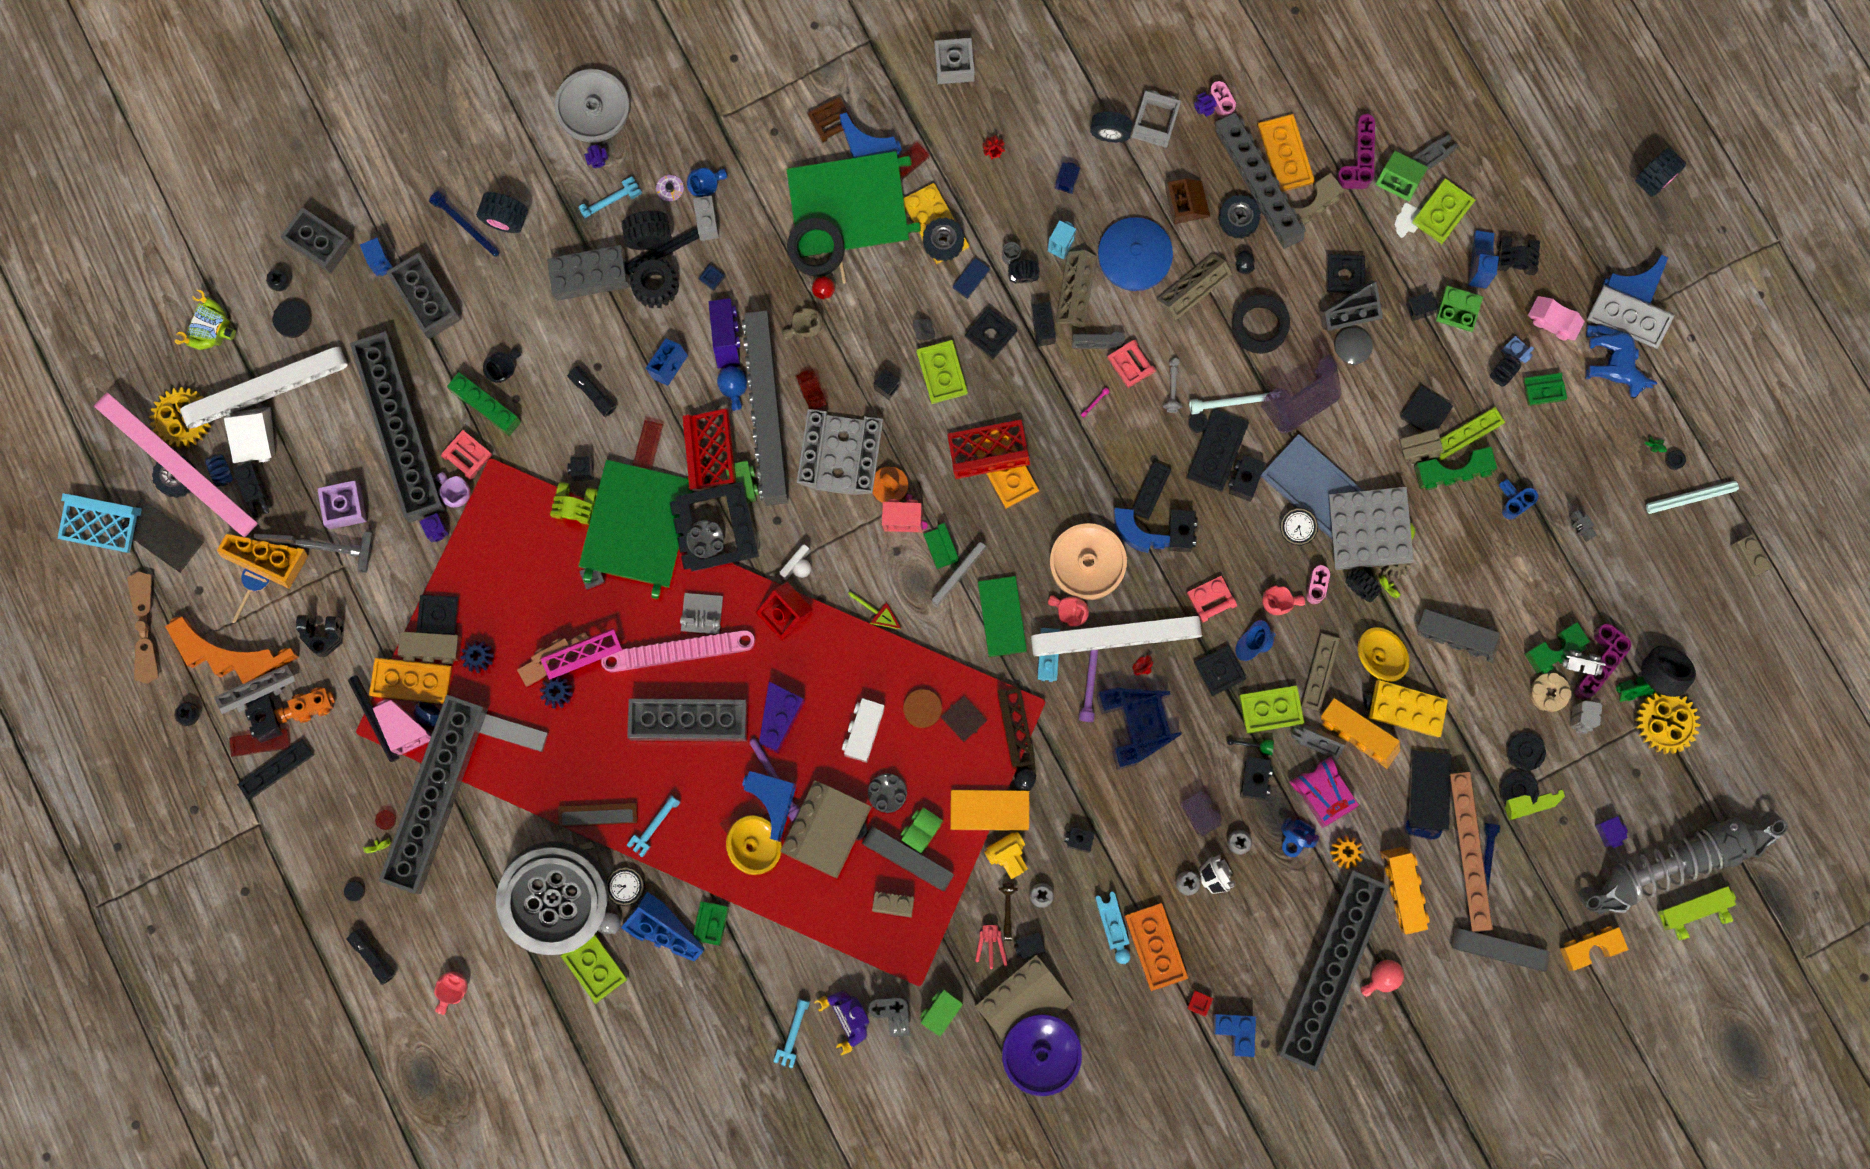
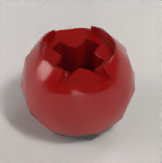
M824 276L816 278L812 283V292L820 299L831 298L835 293V284L833 280Z

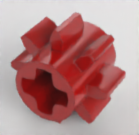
M997 135L987 137L985 143H982L984 155H989L991 160L997 157L1001 158L1002 152L1006 151L1003 146L1005 144L1003 139L998 140Z

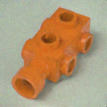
M317 687L312 689L309 694L293 696L292 700L287 701L289 707L275 709V715L279 724L288 722L290 718L300 721V723L310 721L313 715L325 716L329 714L330 709L334 708L332 703L336 701L332 692H328L326 688ZM321 697L320 703H316L315 699ZM302 704V709L297 710V705Z

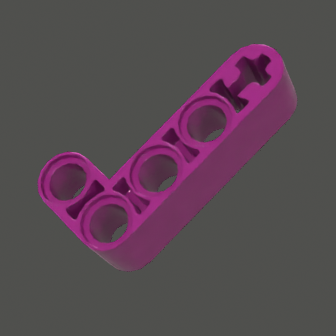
M1364 114L1356 124L1355 166L1342 167L1336 177L1337 182L1342 188L1366 189L1374 178L1375 119L1373 116ZM1361 141H1367L1369 145H1363ZM1361 158H1366L1368 163H1363ZM1341 175H1347L1350 179L1345 180ZM1360 176H1366L1368 181L1362 180Z
M1610 624L1598 627L1594 631V639L1605 648L1600 655L1601 659L1605 662V657H1610L1612 665H1608L1606 662L1605 666L1600 665V667H1603L1600 680L1595 679L1592 674L1586 673L1574 689L1575 696L1580 700H1587L1593 697L1631 649L1632 644L1629 638ZM1601 630L1608 632V638H1604L1601 635ZM1617 642L1623 644V651L1617 648ZM1589 684H1591V686H1590V687L1587 689V691H1586L1587 693L1585 694V693H1584V690H1585L1584 687H1586V686H1588Z

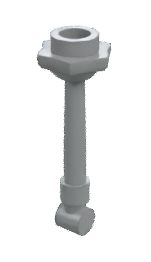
M1174 358L1169 361L1171 366L1170 400L1163 405L1169 413H1176L1178 409L1182 408V405L1175 400L1179 360Z

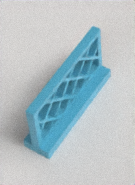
M62 494L61 501L65 502L57 539L130 553L137 515L141 516L142 508L77 495ZM70 506L75 507L79 513L74 518H71L69 515ZM92 510L96 518L89 522L85 514ZM110 514L114 521L106 526L102 518ZM125 517L130 518L129 526L124 529L119 521ZM82 518L86 525L78 530L74 522ZM99 521L103 529L95 533L92 525ZM116 524L120 533L113 537L109 529ZM71 525L75 533L67 537L65 536V531ZM86 529H89L92 537L88 540H85L81 534ZM106 532L110 540L102 544L99 536ZM122 535L126 540L124 548L119 547L116 542Z

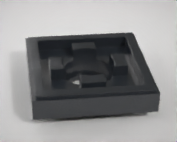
M1327 255L1326 292L1351 293L1365 284L1364 255ZM1343 269L1350 271L1351 279L1347 281L1340 280L1339 271Z
M988 307L964 337L994 360L1014 337L1017 330ZM988 329H994L998 334V337L992 342L984 337V333Z

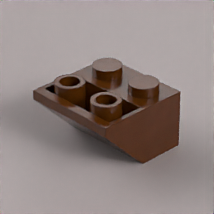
M1185 178L1167 182L1165 191L1173 224L1210 217L1202 181Z

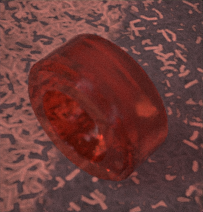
M383 810L376 815L375 823L382 830H390L396 823V817L391 811Z

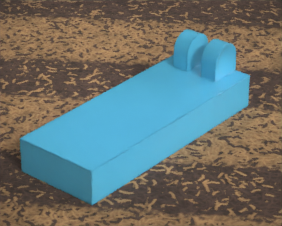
M1041 628L1040 634L1060 632V629ZM1059 654L1039 656L1038 680L1057 681Z

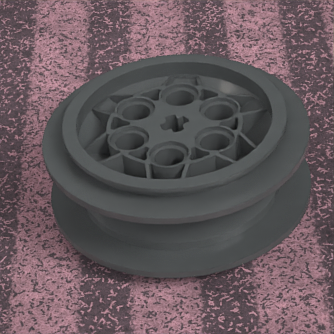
M561 841L537 843L518 853L507 865L496 893L497 915L508 936L524 949L543 955L568 953L587 943L601 926L608 902L607 881L598 862L582 848ZM560 873L562 879L554 880L552 874ZM540 879L543 885L536 887L533 884V880ZM573 885L577 888V892L570 893L567 887ZM552 892L556 893L555 899L550 898ZM535 898L540 904L533 906L529 900ZM569 904L574 910L567 912L563 909V906ZM546 911H552L555 916L553 918H547L544 915V913Z

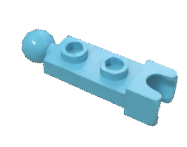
M1113 891L1109 894V903H1103L1101 897L1096 896V905L1110 950L1116 948V961L1120 964H1126L1130 961L1131 955L1124 948V945L1130 943L1115 893Z

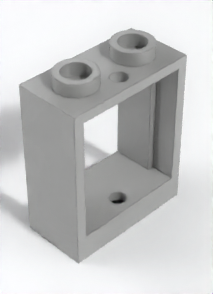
M1145 91L1132 138L1167 148L1181 101L1173 96L1166 97L1160 95L1156 91ZM1147 103L1173 110L1167 133L1140 126Z

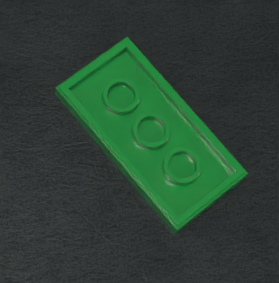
M1016 576L978 581L988 657L1027 652Z

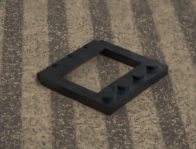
M743 482L677 496L676 501L669 502L672 516H680L673 519L676 534L683 533L684 535L677 538L680 553L687 552L688 554L681 556L684 570L691 568V572L759 557ZM726 496L738 551L700 560L699 557L690 552L686 541L687 533L693 525L689 504Z

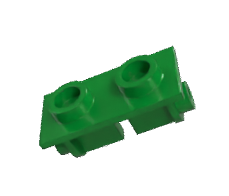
M1643 676L1635 678L1637 685H1634L1631 679L1620 682L1616 686L1617 693L1621 692L1620 702L1632 701L1644 695L1650 696L1656 691L1646 683Z

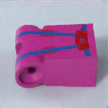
M1331 756L1317 764L1314 772L1302 773L1289 781L1290 785L1303 796L1304 801L1322 829L1359 806L1340 775H1338L1336 765Z

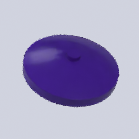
M1033 1015L1024 1018L1011 1028L1004 1040L1002 1047L1004 1070L1011 1082L1028 1094L1049 1096L1059 1093L1074 1081L1080 1070L1082 1050L1079 1039L1068 1024L1056 1017Z

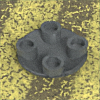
M1348 328L1337 336L1334 350L1344 362L1358 365L1369 358L1372 353L1373 344L1370 336L1364 330Z
M701 520L691 526L687 533L686 541L693 555L699 558H710L723 549L724 536L717 523Z
M893 774L877 776L868 788V798L871 805L884 813H891L900 809L907 797V789L904 782Z

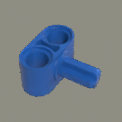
M1508 479L1499 484V487L1509 499L1502 508V514L1506 519H1515L1538 500V493L1532 488H1526L1518 493ZM1525 494L1531 497V502L1525 501ZM1509 505L1516 508V513L1510 512Z

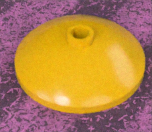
M1376 627L1368 629L1360 636L1358 655L1363 666L1370 674L1380 680L1393 682L1399 680L1407 673L1409 668L1408 651L1403 642L1394 633L1387 629Z
M758 816L743 817L731 826L727 834L726 848L728 856L738 869L747 874L759 875L768 872L779 861L782 849L781 841L778 842L770 839L771 823L768 820Z

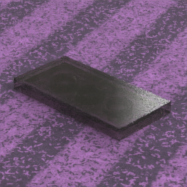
M141 499L136 506L137 508H142L141 516L137 515L133 540L181 573L204 542L144 499ZM126 518L123 522L122 527L124 529L129 526L130 518Z

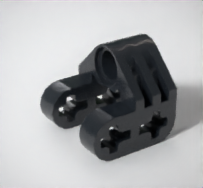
M1501 235L1498 247L1499 259L1497 270L1507 271L1511 267L1524 270L1526 275L1534 276L1538 272L1540 240L1529 239L1527 246L1511 247L1512 236Z
M297 616L296 630L300 633V639L318 657L328 656L343 644L344 622L338 616L326 617L325 631L329 635L328 639L315 636L316 624L311 616ZM324 643V648L321 651H317V646Z

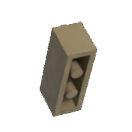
M400 632L398 655L404 661H415L416 658L428 663H434V660H442V663L453 664L454 661L460 660L462 638L458 635Z

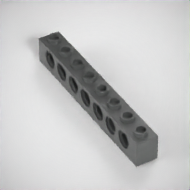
M1234 113L1216 121L1215 131L1282 248L1285 249L1304 240V232H1306L1304 224L1296 218L1297 213L1293 206H1289L1288 197L1284 191L1281 192L1277 178L1271 175L1269 164L1267 162L1264 163L1259 147H1255L1251 133H1247L1245 130L1243 119L1238 118L1237 114ZM1267 193H1272L1273 195H1272V196H1267L1266 194H1267ZM1275 208H1281L1282 210H1281V211H1276V210H1274V209H1275ZM1284 223H1289V224H1291V225H1290V226H1284L1283 224H1284Z

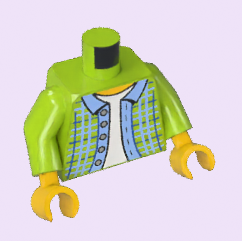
M196 290L201 294V298L197 299L192 296V299L194 301H202V304H198L186 334L184 332L176 333V335L182 337V341L175 339L174 342L179 345L186 343V346L204 350L212 348L214 345L220 346L224 338L233 340L236 331L228 328L230 321L226 318L225 311L217 302L209 297H205L203 291Z

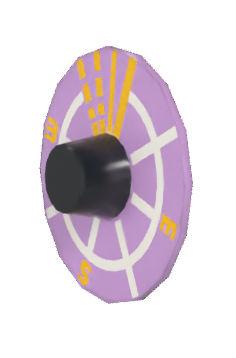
M673 175L662 177L656 186L658 196L668 202L679 199L684 190L682 181Z

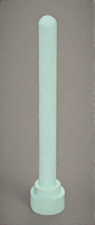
M1278 392L1204 402L1198 399L1189 400L1191 415L1199 414L1203 409L1276 400L1280 397V394Z

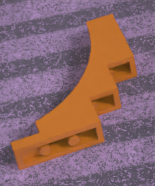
M184 617L173 618L170 620V624L165 626L187 666L194 668L207 660L216 676L221 678L235 670L243 684L299 658L297 652L292 648L280 650L277 656L269 649L257 652H235L218 648L201 637L188 619Z

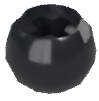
M1243 250L1235 255L1237 272L1249 274L1255 270V260L1252 252Z
M274 268L267 274L266 282L271 290L281 292L290 285V276L286 270ZM277 277L280 278V280H281L280 282H277V280H276Z
M191 702L179 704L174 713L176 721L182 726L195 724L199 720L200 715L198 707ZM186 710L189 711L188 718L184 717L186 715Z
M1028 767L1020 768L1014 779L1015 787L1020 791H1030L1036 781L1037 775L1035 771Z

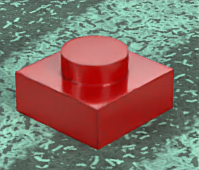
M1194 991L1187 1009L1206 1017L1213 998Z

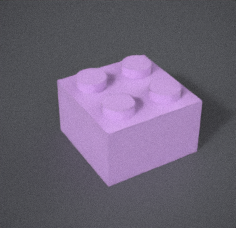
M356 481L317 488L323 524L329 530L367 522L361 485Z

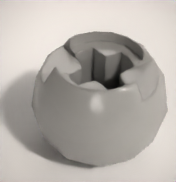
M1235 830L1228 837V847L1235 854H1245L1252 847V838L1244 830ZM1236 837H1239V839H1244L1245 842L1242 844L1243 847H1241L1240 845L1236 846Z
M1188 870L1178 875L1176 887L1183 895H1193L1200 889L1201 881L1195 872ZM1185 878L1193 880L1191 888L1184 886Z
M1035 884L1030 890V900L1035 906L1045 908L1053 902L1054 891L1049 884ZM1039 890L1047 892L1046 900L1037 898Z
M605 913L598 932L605 934H615L618 932L621 926L619 916Z

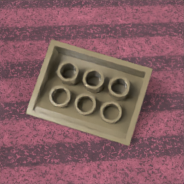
M814 780L780 852L838 878L871 806Z
M1035 955L975 1007L1004 1042L1011 1028L1022 1019L1033 1015L1056 1017L1073 1003V1000L1038 956Z

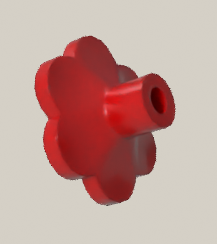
M1150 655L1140 657L1132 667L1134 674L1137 676L1140 674H1150L1152 672L1150 667L1153 665L1152 657Z

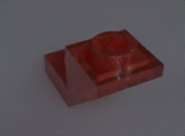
M813 369L802 371L795 376L809 409L815 410L827 405Z

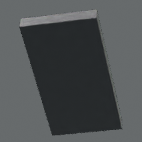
M1214 409L1186 479L1222 492L1249 422Z
M1415 750L1411 752L1408 828L1449 831L1452 754Z

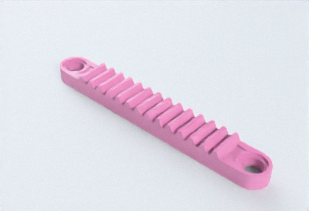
M738 631L633 647L602 658L601 663L606 671L618 672L751 650L755 645V638L749 631ZM742 636L750 637L751 642L749 645L743 646L740 644ZM615 657L617 664L614 667H608L606 664L608 658Z

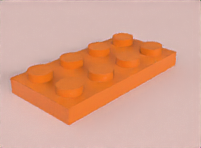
M1162 903L1125 915L1124 917L1150 991L1188 979Z

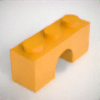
M1612 925L1600 929L1602 933L1594 935V932L1582 936L1583 940L1576 942L1573 939L1565 942V947L1560 948L1568 970L1574 971L1592 964L1589 951L1594 945L1602 949L1605 957H1611L1629 950L1620 927L1613 928Z

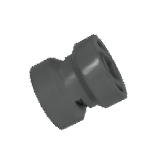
M1015 242L1006 243L1002 250L1003 262L1009 265L1012 262L1019 261L1021 255L1020 246Z

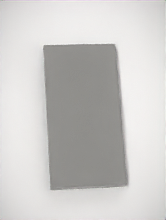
M1603 285L1587 320L1628 333L1634 340L1658 349L1675 314Z

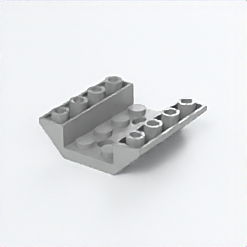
M808 409L797 484L827 492L850 495L872 494L883 419L865 416L864 420L829 416L827 411ZM842 432L849 435L848 440L840 441L838 439L839 434ZM841 469L844 474L840 478H835L833 471Z

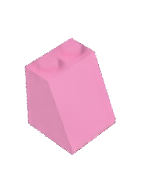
M383 700L377 703V707L373 708L392 752L402 755L430 741L432 733L420 725L415 718L395 702Z

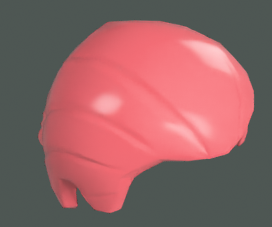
M1275 585L1264 592L1262 603L1268 613L1279 616L1290 612L1294 605H1305V599L1303 595L1292 596L1285 586L1278 587Z
M1051 595L1048 604L1058 608L1059 619L1061 622L1067 623V626L1077 627L1086 622L1089 610L1087 604L1078 597H1065L1059 600L1054 595Z
M1393 960L1380 961L1372 969V982L1362 986L1360 989L1361 993L1367 997L1376 989L1381 992L1396 990L1404 980L1402 966Z
M449 971L441 975L436 982L434 993L440 1000L435 1009L437 1013L444 1015L448 1004L459 1003L466 994L468 983L462 974Z

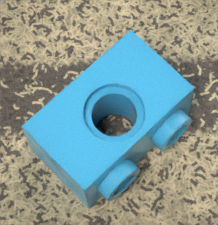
M1059 220L1049 239L1048 252L1063 260L1065 259L1075 240L1076 228H1074L1073 224Z

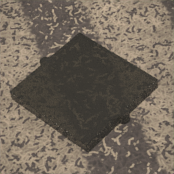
M965 696L954 705L952 704L951 708L941 716L942 720L963 742L973 733L976 734L977 730L987 721Z

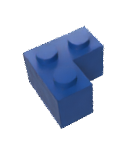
M1213 1014V1034L1232 1035V1056L1255 1057L1256 1016Z

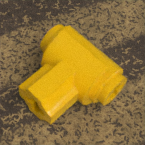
M1018 832L1010 833L987 847V850L984 851L990 864H999L1000 867L1004 866L1011 879L1028 870L1020 856L1025 843Z

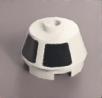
M1220 855L1214 858L1210 857L1200 868L1201 882L1212 894L1229 892L1231 888L1236 886V882L1230 879L1231 869L1225 860L1220 861Z

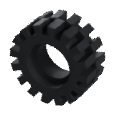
M1355 568L1345 579L1346 584H1348L1347 586L1356 595L1370 603L1382 591L1378 582L1372 576L1370 577L1367 572L1365 573L1359 568Z

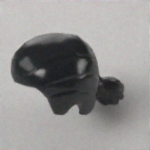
M515 347L511 350L510 354L496 352L486 357L483 362L485 377L495 383H501L509 379L515 371L513 361L521 356L520 351Z

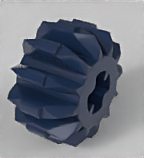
M215 454L205 459L207 470L216 487L225 486L232 482L231 472L222 454Z
M474 640V646L467 643L469 649H462V652L466 655L460 657L461 660L465 661L463 666L465 668L469 667L468 671L470 672L476 670L477 673H480L481 667L487 671L488 667L486 664H493L489 660V658L494 657L493 653H489L492 648L490 646L486 647V642L484 641L479 645V642ZM477 653H479L481 657H478V660H475L474 657H476Z
M557 676L555 681L553 678L550 679L549 684L546 681L543 682L546 688H540V692L545 694L540 698L541 700H546V706L552 703V708L556 709L557 704L561 708L564 707L563 701L568 704L570 703L567 696H573V693L569 692L573 687L571 684L567 685L568 680L566 678L561 681V677ZM558 688V690H560L561 692L560 694H556L555 697V695L552 692L556 691Z

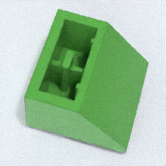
M1394 151L1376 185L1407 201H1411L1428 167Z
M1446 286L1437 308L1436 321L1473 332L1483 297Z
M945 990L942 993L939 991L931 1000L934 1003L931 1009L926 1008L920 1016L923 1019L921 1024L939 1037H941L963 1005Z

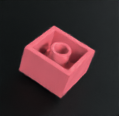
M888 499L887 502H883L882 526L884 531L923 533L922 504L918 503V500H907V503L899 502L897 499Z

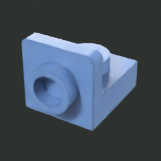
M1515 336L1501 351L1505 355L1511 354L1519 359L1518 361L1526 363L1533 356L1531 352L1534 350V347L1528 348Z

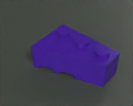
M731 298L708 301L712 343L717 368L740 366L738 348L741 346L739 336H736V332H739L738 321H734V317H737L736 305L732 306Z
M769 682L759 740L762 746L779 753L805 703L804 699Z

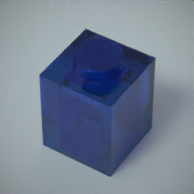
M1063 162L1056 180L1055 189L1073 194L1079 177L1080 167L1071 162Z

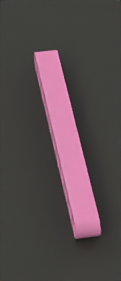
M108 392L94 405L97 410L243 537H246L258 524Z

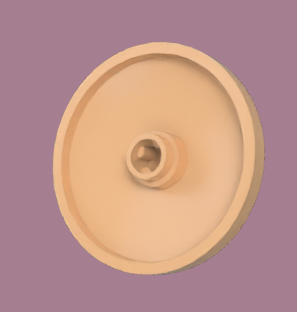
M1079 524L1067 529L1055 541L1050 555V570L1056 584L1068 595L1082 600H1096L1112 593L1121 583L1127 567L1126 551L1120 539L1109 529L1097 524Z

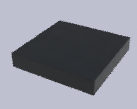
M1421 386L1400 418L1422 432L1436 428L1439 429L1453 408V405Z
M420 595L416 633L456 635L460 598Z
M1229 645L1194 662L1211 697L1246 680Z

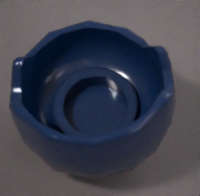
M422 701L416 703L413 711L415 720L425 727L435 726L440 714V710L435 705L422 703Z

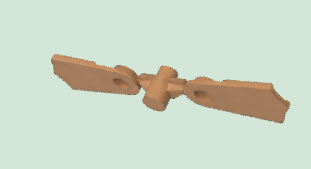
M138 571L134 575L127 577L133 612L137 616H141L138 617V622L135 624V629L139 631L140 640L135 645L134 681L148 684L159 678L153 643L147 639L150 627L147 624V616H145L151 609L152 575ZM141 605H145V609L143 611L139 610ZM147 644V650L143 651L142 646Z

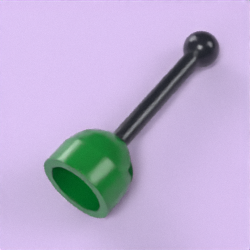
M1228 738L1227 744L1260 748L1262 753L1272 756L1274 740L1266 739L1261 744Z

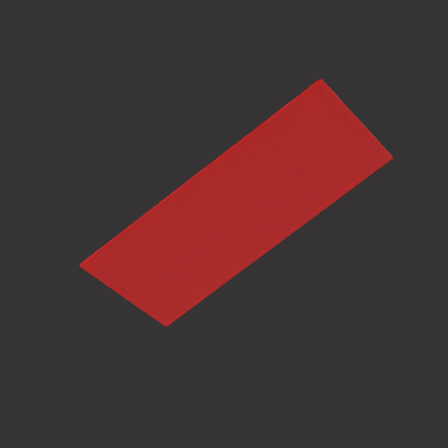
M489 459L423 595L459 597L456 635L462 638L460 657L466 655L462 652V649H469L467 643L474 646V640H477L479 645L484 641L486 642V647L490 646L492 648L489 653H493L494 657L489 658V660L493 664H486L488 667L487 671L481 667L480 673H477L476 670L473 672L468 671L469 667L465 668L463 666L465 661L461 659L454 661L453 664L442 663V660H434V663L429 664L452 666L448 695L487 708V715L549 734L543 752L479 733L462 782L557 825L558 807L637 803V823L565 826L564 828L909 983L921 986L990 831L951 830V790H1008L1017 768L1012 769L997 691L1018 688L799 592L798 594L811 606L813 611L804 622L784 640H781L756 613L770 594L780 587L781 584L732 563L691 572V568L684 570L681 556L688 554L687 552L680 553L679 549L669 588L661 586L658 599L651 597L654 584L602 573L605 581L604 584L587 590L579 572L585 568L579 567V562L589 525L582 524L578 520L551 517L550 513L558 487L497 460ZM569 493V497H574L584 501V498ZM685 593L723 596L719 634L749 631L755 638L754 647L748 651L618 672L606 671L602 666V659L560 675L561 681L566 678L568 680L567 685H572L573 688L569 692H572L573 696H567L570 700L569 704L563 701L564 707L561 708L557 704L556 709L552 708V703L546 706V700H541L540 698L545 694L540 692V688H546L543 682L550 683L548 676L526 687L517 671L532 662L531 657L534 656V652L541 648L547 649L552 646L551 643L559 638L562 640L565 638L569 641L584 632L590 638L613 628L622 650L717 635L681 631L680 619L683 614ZM419 603L404 632L416 633ZM612 635L604 637L601 644L614 640ZM742 636L740 639V644L743 646H747L751 642L749 636ZM397 646L391 659L404 661L403 658L398 655ZM477 653V656L474 657V659L478 660V657H481V655ZM610 657L607 659L606 664L608 667H614L617 664V660L615 657ZM415 658V661H411V662L428 663V662H423L422 659H416V658ZM769 682L803 698L805 701L779 753L759 743ZM557 688V690L553 691L552 693L556 697V694H560L561 691ZM920 689L935 693L940 699L942 706L939 720L927 728H916L911 725L905 718L903 711L907 696L913 691ZM1021 690L1029 735L1031 737L1044 708L1045 700ZM1017 693L1006 695L1008 704L1015 707L1018 702ZM372 697L371 699L374 708L377 707V703L383 700H391L400 705L413 718V711L416 703H418L416 701ZM862 698L885 706L867 763L846 757L844 755L845 751L842 750L845 739L849 740L851 732H848L851 721H855L857 716L854 713L857 702L861 703ZM629 699L746 700L748 702L747 741H631L628 739ZM429 703L435 705L441 711L443 704ZM1014 711L1011 715V721L1018 726L1022 721V717ZM364 713L356 733L381 745ZM435 726L425 728L430 733H433ZM1019 730L1014 735L1015 741L1020 745L1026 740L1025 734ZM752 738L757 740L780 780L797 785L793 802L799 808L802 807L815 780L871 806L864 821L867 830L869 831L872 826L907 847L909 846L902 842L903 837L901 833L906 826L910 827L913 824L914 820H912V817L917 810L921 811L924 807L942 819V825L921 855L954 874L945 892L862 844L864 839L855 840L838 878L795 860L782 852L777 864L763 874L752 875L738 869L730 860L726 848V838L731 826L746 816L762 817L771 823L769 812L763 802L754 794L746 792L744 790L745 786H742L745 775H748L749 771L769 776L751 747L750 740ZM429 742L402 755L422 763ZM1023 749L1018 754L1019 761L1021 760L1023 753L1025 751ZM882 774L898 776L904 782L907 789L905 803L900 809L891 813L878 811L871 805L868 798L870 783ZM673 795L681 801L677 808L672 807L646 843L651 847L641 857L639 854L643 848L641 847L638 852H634L633 849L637 843L635 842L629 848L627 846L628 842L634 835L642 836L666 804L668 797ZM789 816L787 817L781 838L782 847L794 824ZM875 892L913 897L912 917L873 912Z

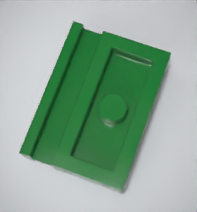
M1556 373L1524 378L1523 382L1525 383L1528 406L1566 401L1567 394L1562 379L1563 374Z
M701 901L693 936L699 942L721 946L730 907Z

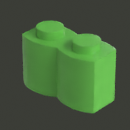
M924 807L921 811L917 810L912 817V820H914L913 824L910 827L906 826L901 833L903 837L902 842L920 854L924 852L943 823L942 819Z

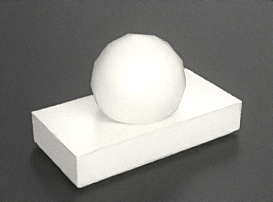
M805 544L799 548L780 571V576L785 581L792 573L801 578L807 577L810 574L811 564L805 560L810 553V549Z

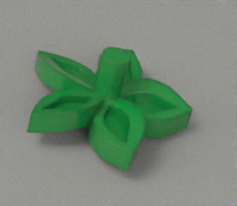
M1650 436L1649 441L1644 443L1652 447L1651 451L1654 453L1657 451H1667V448L1663 445L1664 440H1655Z

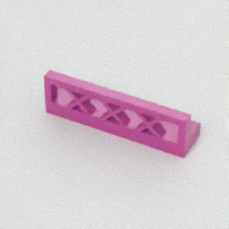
M612 628L540 657L550 680L622 651ZM612 635L614 640L601 644L604 637ZM589 643L596 645L595 648L583 652L585 645ZM569 651H574L578 653L575 656L565 659V656ZM552 658L560 660V662L550 666L547 665L546 661Z

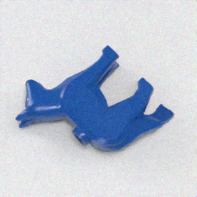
M1588 325L1586 327V337L1596 336L1589 339V348L1603 346L1610 349L1613 353L1607 365L1589 366V369L1585 371V379L1601 377L1615 383L1626 384L1629 386L1630 397L1633 399L1645 388H1653V385L1658 384L1635 368V360L1638 359L1639 349L1635 348L1634 338L1628 333L1602 325Z

